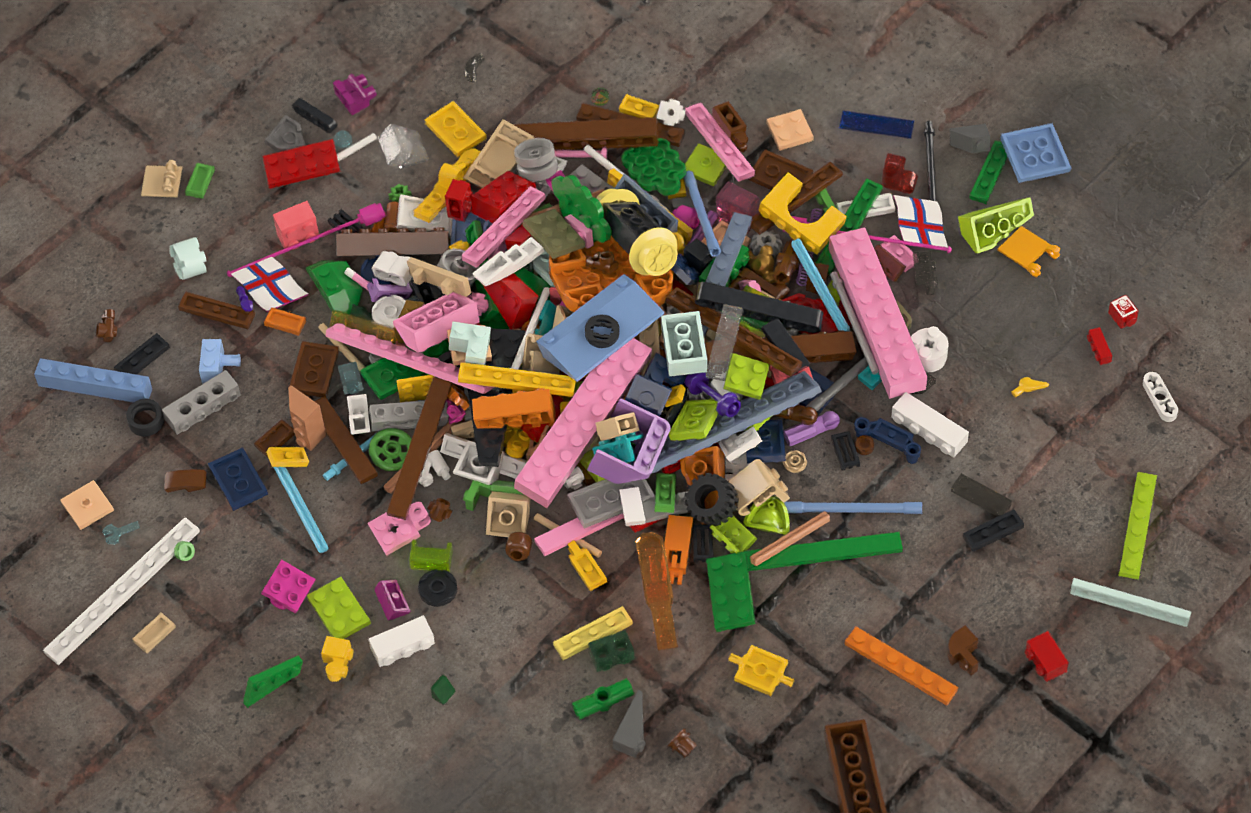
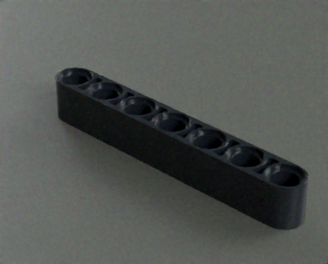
M700 282L697 285L695 303L699 306L768 323L778 318L784 327L809 333L821 332L823 318L821 310L709 282Z

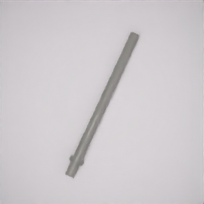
M834 271L830 274L833 280V288L839 294L872 374L879 373V368L845 292L844 282L839 278L838 273Z

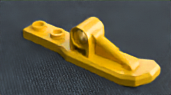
M472 148L464 151L454 165L444 163L439 171L438 182L434 185L433 191L414 210V217L430 223L446 206L445 194L452 179L466 181L463 177L481 151Z

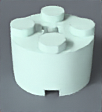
M196 237L170 245V255L174 257L175 262L173 266L180 279H188L207 272L204 264L206 256L203 251L200 252Z

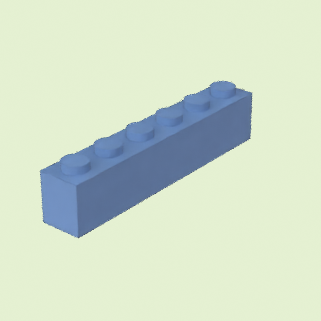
M41 358L34 373L40 387L128 402L149 399L152 392L151 382L147 376Z

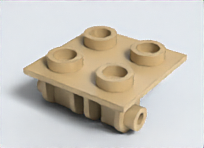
M169 160L166 166H146L141 196L178 197L182 167H177L174 160Z

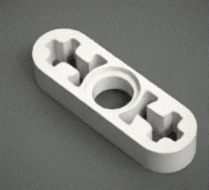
M1148 372L1143 379L1144 389L1161 419L1166 422L1174 421L1178 414L1177 405L1160 375L1155 372ZM1160 393L1165 395L1166 398L1158 400L1155 395Z

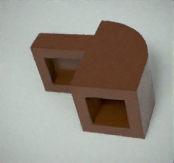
M966 625L950 637L948 660L952 666L958 662L961 669L967 671L972 676L978 671L979 662L971 654V652L977 649L978 638Z

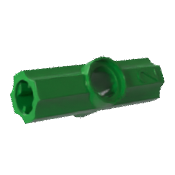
M626 678L608 687H598L593 694L573 702L572 707L577 718L580 720L598 711H608L612 705L633 696L634 691L629 680ZM602 697L607 698V700L601 701L599 699Z

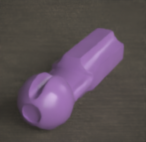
M827 411L823 415L818 416L814 424L810 426L802 423L783 430V435L788 446H793L817 434L838 427L840 419L837 413Z

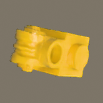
M326 636L321 655L323 663H328L325 670L327 678L332 682L339 681L347 676L348 660H352L354 649L351 648L350 640Z

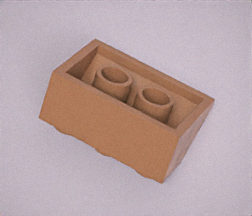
M291 385L288 388L289 407L296 442L300 447H306L312 451L326 436L320 405Z

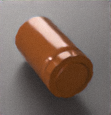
M390 202L387 205L383 229L388 228L389 232H396L399 202Z

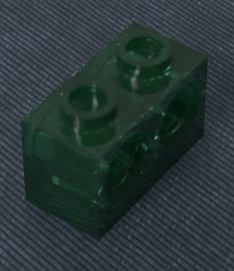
M626 630L588 643L589 654L597 672L610 670L613 666L627 664L635 659L634 648ZM625 648L624 651H618L617 649ZM601 654L607 655L606 657H603V658L599 657V655H601Z

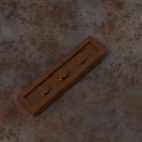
M185 292L178 306L179 311L244 329H249L255 316L254 310L246 312L240 306Z

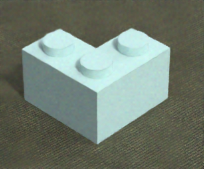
M452 322L449 350L465 352V363L485 365L491 327Z

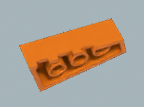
M539 388L535 391H518L513 394L502 393L497 396H481L477 399H472L473 419L477 429L503 428L505 424L513 428H520L522 424H532V427H540V424H549L552 427L556 422L555 405L549 389Z

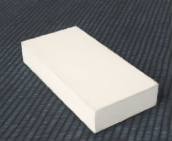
M639 487L619 490L625 525L645 524Z

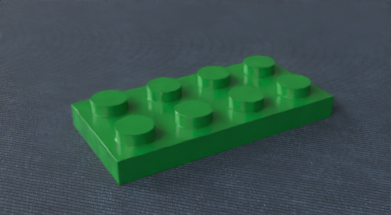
M745 551L706 559L716 632L755 625Z

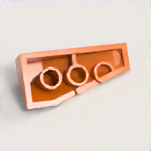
M717 446L703 448L692 456L680 459L681 472L686 479L687 485L691 486L694 478L698 480L699 475L705 476L706 473L717 474L725 479V454ZM717 490L707 495L705 509L712 508L717 503Z

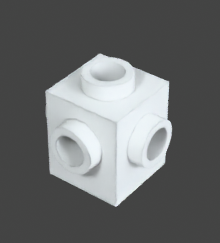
M672 99L669 102L661 101L657 118L664 120V124L674 126L675 123L679 124L680 120H684L686 110H683L684 106L680 105V101ZM672 109L674 110L673 116L670 115V110Z

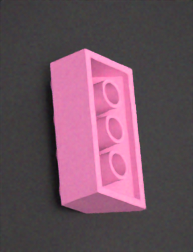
M452 292L394 320L393 325L407 347L419 353L447 339V330H451L452 322L475 325L480 321L476 302Z

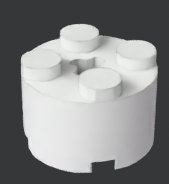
M937 327L920 329L912 334L911 339L925 372H935L941 369L947 360V337Z

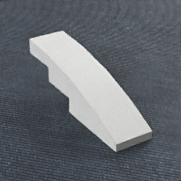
M530 237L520 246L515 244L505 253L500 251L472 274L484 286H488L529 264L544 252V248Z

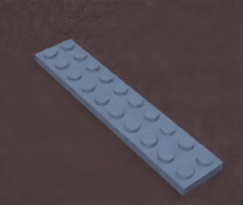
M803 371L763 390L760 400L748 397L740 401L741 408L735 416L729 418L718 414L706 438L670 441L668 435L652 473H656L668 465L675 464L686 456H692L695 452L708 448L720 440H725L730 435L744 431L751 425L761 423L764 419L777 415L789 407H794L806 399L815 397L816 394L822 392L820 385Z

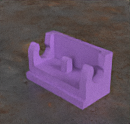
M372 278L373 283H368L367 285L372 302L378 301L381 297H389L391 295L400 296L406 301L413 292L409 282L406 286L379 284L376 278Z

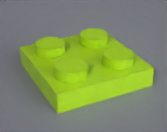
M733 353L723 389L760 400L769 364Z

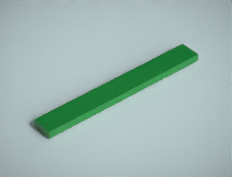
M900 532L790 545L758 566H754L751 563L750 556L761 549L748 550L745 553L748 571L900 553L903 552Z

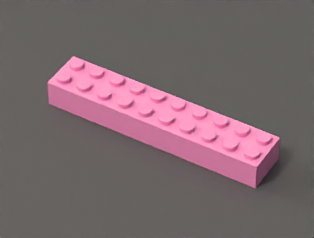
M866 228L829 236V252L840 279L844 282L845 291L879 368V375L889 399L902 396L905 392L910 394L926 390V372Z
M633 338L590 371L515 479L514 488L548 508L597 437L596 423L610 418L620 398L623 399L630 389L636 374H640L650 360L651 348Z

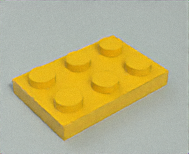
M454 101L424 119L425 124L457 157L486 139V134Z

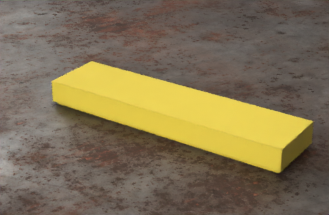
M622 606L554 641L553 645L561 658L565 660L633 625V621Z

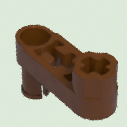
M743 268L736 279L729 284V288L740 290L738 282L756 280V283L760 285L761 291L770 294L778 300H783L790 293L786 284H778L776 282L772 285L747 268Z

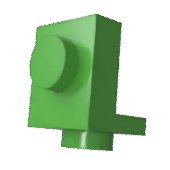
M473 480L469 490L465 491L463 497L466 509L474 511L480 495L489 498L492 493L491 485Z

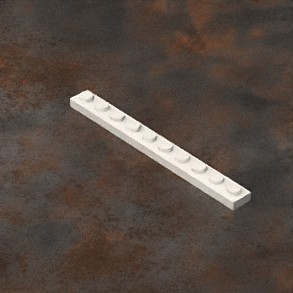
M187 518L182 519L43 650L44 653L59 665L175 556L174 548L178 542H190L200 532L199 528Z

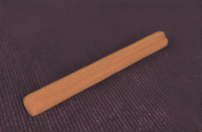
M826 512L818 514L751 555V563L754 566H758L830 521L829 514Z

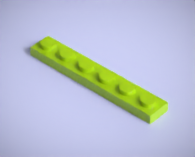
M1137 472L1119 576L1139 579L1157 475Z

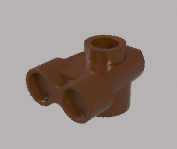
M609 251L597 252L594 257H588L586 260L587 267L602 270V273L606 275L612 274L619 268V263L614 260V254Z
M105 310L102 315V323L98 322L96 326V337L103 338L104 342H111L117 336V326H114V310Z

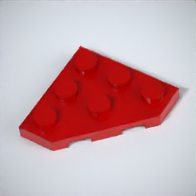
M797 293L782 300L821 310L823 312L821 332L835 333L839 331L822 299L816 298L814 300L807 298L804 294ZM838 306L849 325V329L853 328L844 306ZM798 331L799 334H802V333H808L809 335H811V334H817V333H809V332H805V331Z

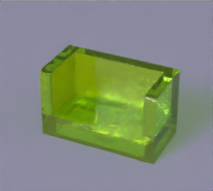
M412 540L409 558L411 569L429 571L437 569L450 572L453 555L452 543L447 542V549L418 547L417 540Z

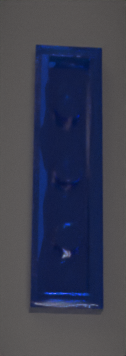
M842 111L840 129L912 139L914 120Z

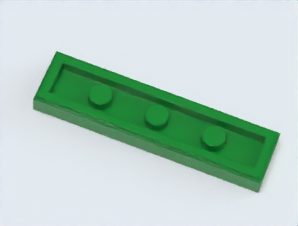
M994 141L969 195V199L987 205L1008 159L1002 142Z

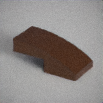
M197 469L166 472L164 490L169 493L182 489L188 492L206 489L207 472Z

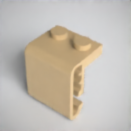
M527 334L522 370L559 375L560 369L543 358L536 342L543 336Z
M760 459L751 462L729 480V483L735 487L734 489L738 493L735 497L739 499V503H735V506L738 507L737 511L742 516L751 513L747 505L752 501L759 507L774 494L784 503L790 499L786 492L788 490L787 486L782 481H779V473L774 468L770 469Z

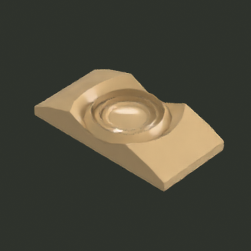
M502 120L463 177L464 180L482 189L506 171L512 172L517 166L514 156L516 146L526 140L534 139V136Z

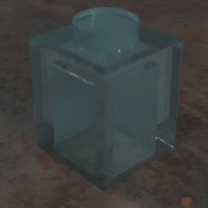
M352 362L339 365L338 370L344 394H354L363 390L357 363Z

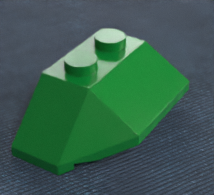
M321 260L306 267V270L338 323L356 315L363 287L344 274L346 269L350 268L346 261Z

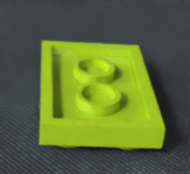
M714 399L686 401L668 434L670 441L706 438L718 416L716 411L718 402Z
M342 577L307 595L308 601L332 637L345 639L371 624L370 619Z

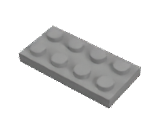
M605 479L569 493L567 498L583 528H587L623 513L619 494L621 489L639 487L642 503L654 500L655 495L646 479L622 484H615Z

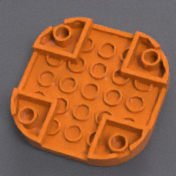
M612 236L610 240L604 243L597 241L590 248L584 247L554 259L549 255V276L563 303L573 313L623 274L635 281L658 306L664 304L666 297L672 292L673 272L671 269L660 276L637 273L630 265L629 254ZM606 251L612 252L614 260L619 263V268L608 275L603 274L602 270L586 266L588 257H594L597 252Z

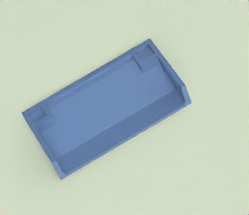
M623 274L536 342L543 358L577 382L664 315V311L635 281ZM608 315L618 322L620 332L615 344L607 348H597L586 340L585 325L592 316ZM594 326V329L591 328L594 333H599L600 335H610V332L613 333L607 327Z

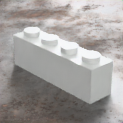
M907 392L892 407L891 418L896 423L904 425L913 434L923 437L927 443L937 446L944 454L955 457L968 442L969 432Z

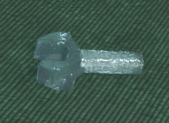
M138 521L119 528L109 524L102 532L104 536L113 533L112 536L106 538L107 544H117L121 535L140 527Z

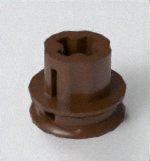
M684 728L668 744L667 748H671L672 753L677 751L685 758L697 745L689 738L691 733H687L686 728Z

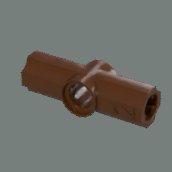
M792 238L786 242L783 251L779 252L777 257L774 280L778 284L785 285L790 280L793 271H796L799 258L792 247V241L794 240Z

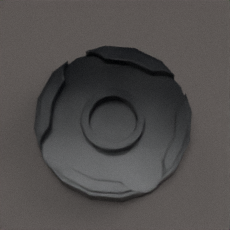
M430 570L419 580V596L423 602L430 606L438 607L450 603L458 591L455 577L447 570Z

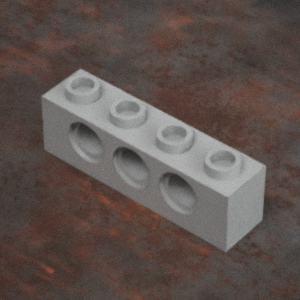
M227 370L163 408L164 419L176 434L184 432L190 426L203 421L211 413L219 411L224 405L235 401L241 396L239 386Z
M425 401L370 405L369 421L371 432L381 431L386 428H416ZM447 401L438 426H445L448 423Z

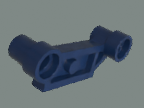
M864 417L855 420L854 430L857 437L862 435L871 436L904 452L908 463L915 464L918 462V458L921 455V447L913 441L914 434L881 418L878 421L869 422Z

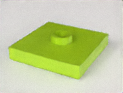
M699 143L685 163L686 170L692 171L695 179L711 186H715L726 169V165L713 149Z

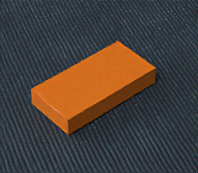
M271 307L264 325L299 336L306 323V317Z

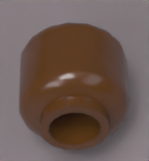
M524 532L511 533L508 536L505 547L506 554L515 561L526 559L530 555L532 539Z

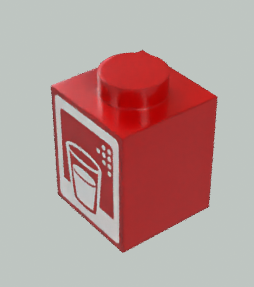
M1124 295L1110 302L1108 313L1120 329L1136 323L1139 310L1129 297Z

